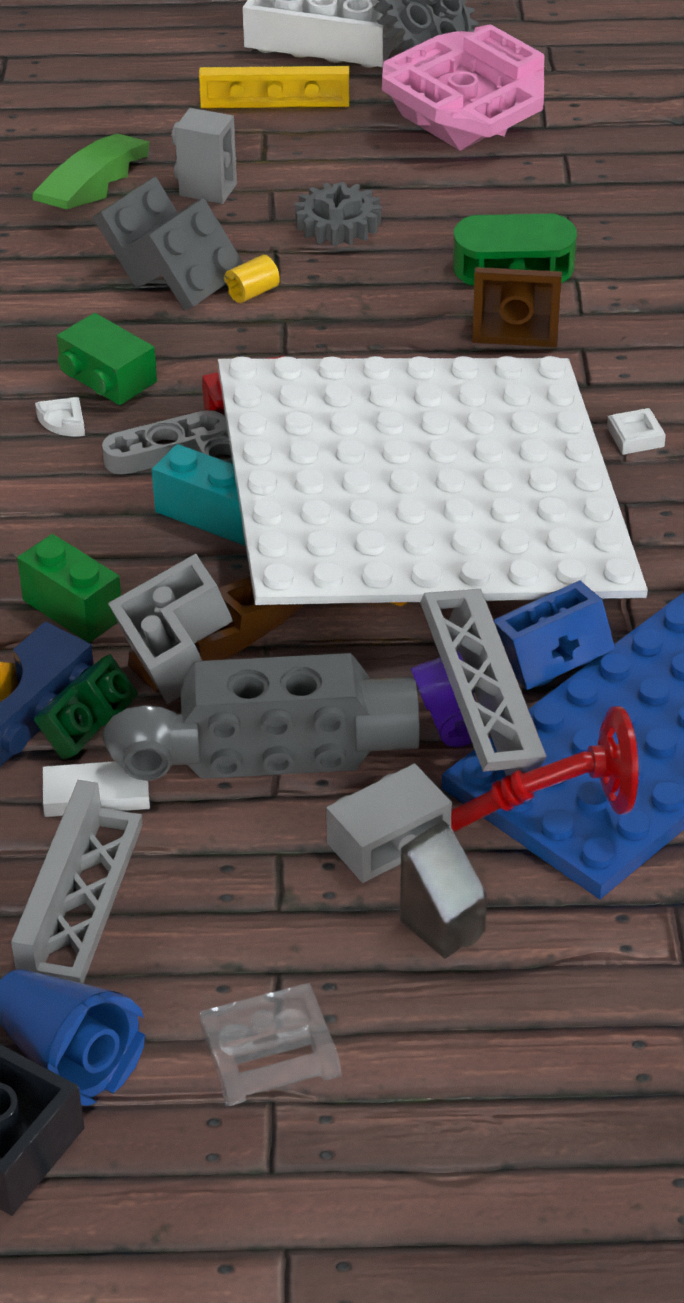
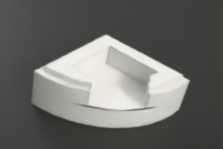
M79 397L35 403L37 418L46 429L64 436H85Z

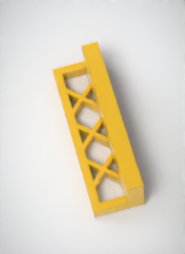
M349 66L200 67L201 108L349 107Z

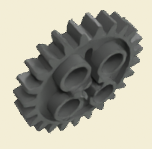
M378 0L379 2L373 7L374 10L383 14L377 20L378 24L386 25L388 28L383 35L385 37H393L396 40L393 44L394 50L402 47L406 51L437 35L456 31L474 32L473 29L479 25L476 20L470 18L475 9L466 7L464 2L467 0Z

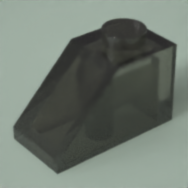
M441 820L401 847L400 921L444 959L461 947L473 945L485 931L487 894L452 828L444 820Z

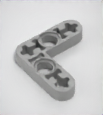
M206 410L113 433L107 436L102 443L104 466L108 471L122 475L150 469L176 444L212 457L218 455L232 456L226 417L219 412ZM161 440L175 441L171 444H156V442ZM232 458L223 460L233 464Z

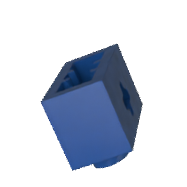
M581 580L493 620L514 675L527 690L535 686L546 685L556 676L575 667L588 665L597 657L615 649L603 600Z

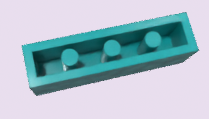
M176 444L151 469L155 512L246 546L233 464Z

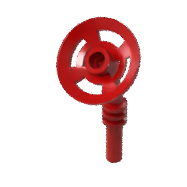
M622 706L610 707L601 724L597 745L589 746L587 751L525 773L522 770H517L512 775H507L502 780L494 782L492 790L451 810V830L456 832L501 808L509 811L514 806H519L524 801L534 798V792L586 773H589L591 778H600L604 794L615 813L619 815L630 813L637 796L639 764L635 733L627 711ZM614 732H616L619 744L615 743L613 738Z

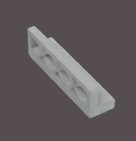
M468 589L424 593L420 603L483 772L504 770L507 776L512 775L517 770H522L525 773L541 767L547 756L482 590ZM454 608L449 620L443 618L440 609ZM457 648L459 649L463 661L458 658L456 652ZM474 689L479 703L475 702L474 697L472 695V691ZM489 733L491 734V737L497 750V752L495 753L493 751L492 745L488 737Z
M77 780L11 941L16 970L24 969L84 983L143 826L142 814L101 808L99 785L97 782ZM99 826L125 830L123 837L104 846L95 837ZM102 863L109 872L108 876L86 886L80 877L81 872ZM86 903L93 912L92 918L70 927L64 919L65 913ZM68 945H71L77 954L73 967L46 963L49 954Z

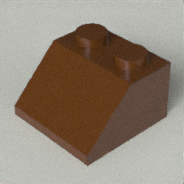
M475 267L472 343L557 347L562 272Z

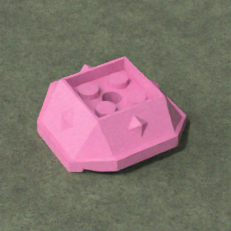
M491 24L475 27L474 32L456 31L437 35L383 61L382 91L391 96L403 117L461 151L486 137L490 138L494 135L505 137L509 127L543 110L544 54Z

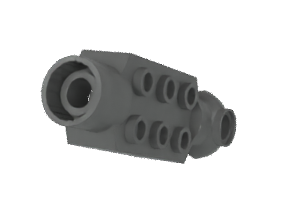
M352 653L195 661L185 674L184 684L181 687V714H176L156 706L143 705L125 709L114 715L106 724L103 741L111 758L123 767L130 777L143 781L155 780L164 776L172 765H188L201 779L352 771L358 769L370 751L419 748V708L416 680L413 676L370 678Z

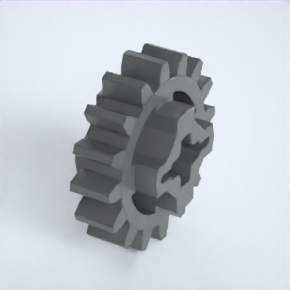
M344 182L333 184V187L328 183H323V189L321 190L311 187L309 188V195L300 194L299 202L295 203L297 230H303L305 238L316 236V243L318 244L329 240L332 246H337L338 244H343L345 240L348 245H353L354 238L366 241L368 240V233L376 234L378 232V225L382 223L380 198L373 197L371 189L361 192L359 184L348 188Z

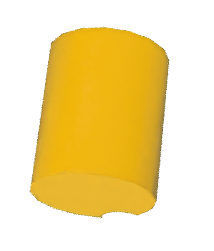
M263 254L226 271L224 282L228 286V293L237 303H243L277 287L280 283V276L274 261L268 255Z

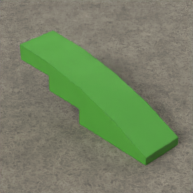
M116 133L91 143L55 169L33 192V201L63 209H71L107 198L108 183L128 177L129 162L148 157L150 142Z

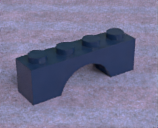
M45 621L13 649L18 687L0 702V767L14 754L21 752L27 742L41 730L34 721V718L68 685L94 665L92 644Z

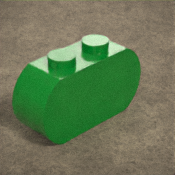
M554 213L468 216L462 219L454 228V274L464 283L474 286L475 267L562 272L561 283H563L573 275L575 270L576 227L565 217Z

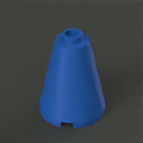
M24 969L11 971L0 980V1026L27 1059L79 1086L81 1105L89 1106L97 1103L92 1097L100 1094L105 1089L113 1094L125 1083L136 1068L145 1043V1034L139 1031L138 1016L142 1018L144 1016L142 1009L131 998L116 991Z

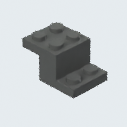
M156 176L92 217L134 286L138 288L163 275L184 311L194 307L225 285L224 275L226 271L243 264L205 198L177 212Z

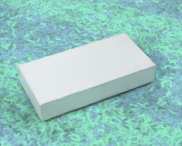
M116 761L43 767V807L45 817L63 816L77 780L98 783L101 808L117 811L150 809L149 782L130 777Z

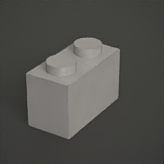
M189 108L181 120L174 124L171 137L172 144L176 146L177 159L174 166V177L178 180L179 196L199 200L205 198L206 201L223 204L237 185L234 115Z
M414 763L396 773L388 774L380 781L352 795H346L334 804L326 807L327 844L355 876L364 883L450 839L452 802Z

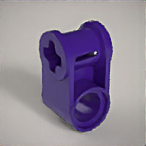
M457 649L456 652L458 658L463 661V658L459 650ZM439 656L410 668L426 710L430 711L444 744L451 747H460L472 743L441 657Z

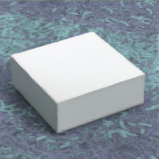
M650 408L608 416L607 429L622 455L665 446L666 434Z

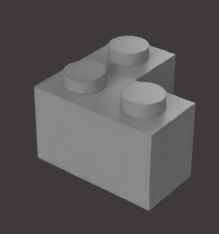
M196 554L108 603L127 641L167 704L181 697V687L184 684L185 674L195 661H202L194 643L233 622L217 584Z

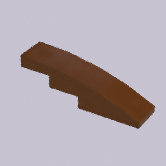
M251 576L219 587L233 622L194 644L202 661L225 660L282 624L306 604L255 605ZM129 650L128 666L156 693L159 692L134 650Z

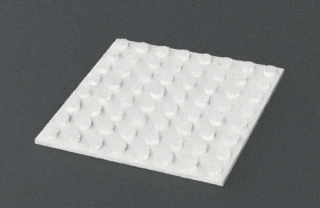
M330 356L323 359H296L293 357H281L278 359H251L248 357L218 359V373L255 605L420 602L423 594L427 592L481 589L486 601L538 600L579 580L602 599L646 598L648 589L569 358L554 356L544 358H514L510 356L500 358H471L466 356L457 358H427L422 356L413 358H383L374 356L369 358L341 359Z

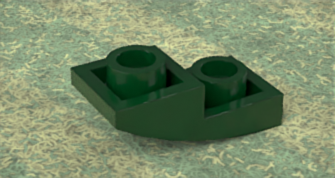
M109 654L97 661L68 685L34 718V721L62 760L77 755L99 728L106 725L114 715L125 710L139 693L113 656Z

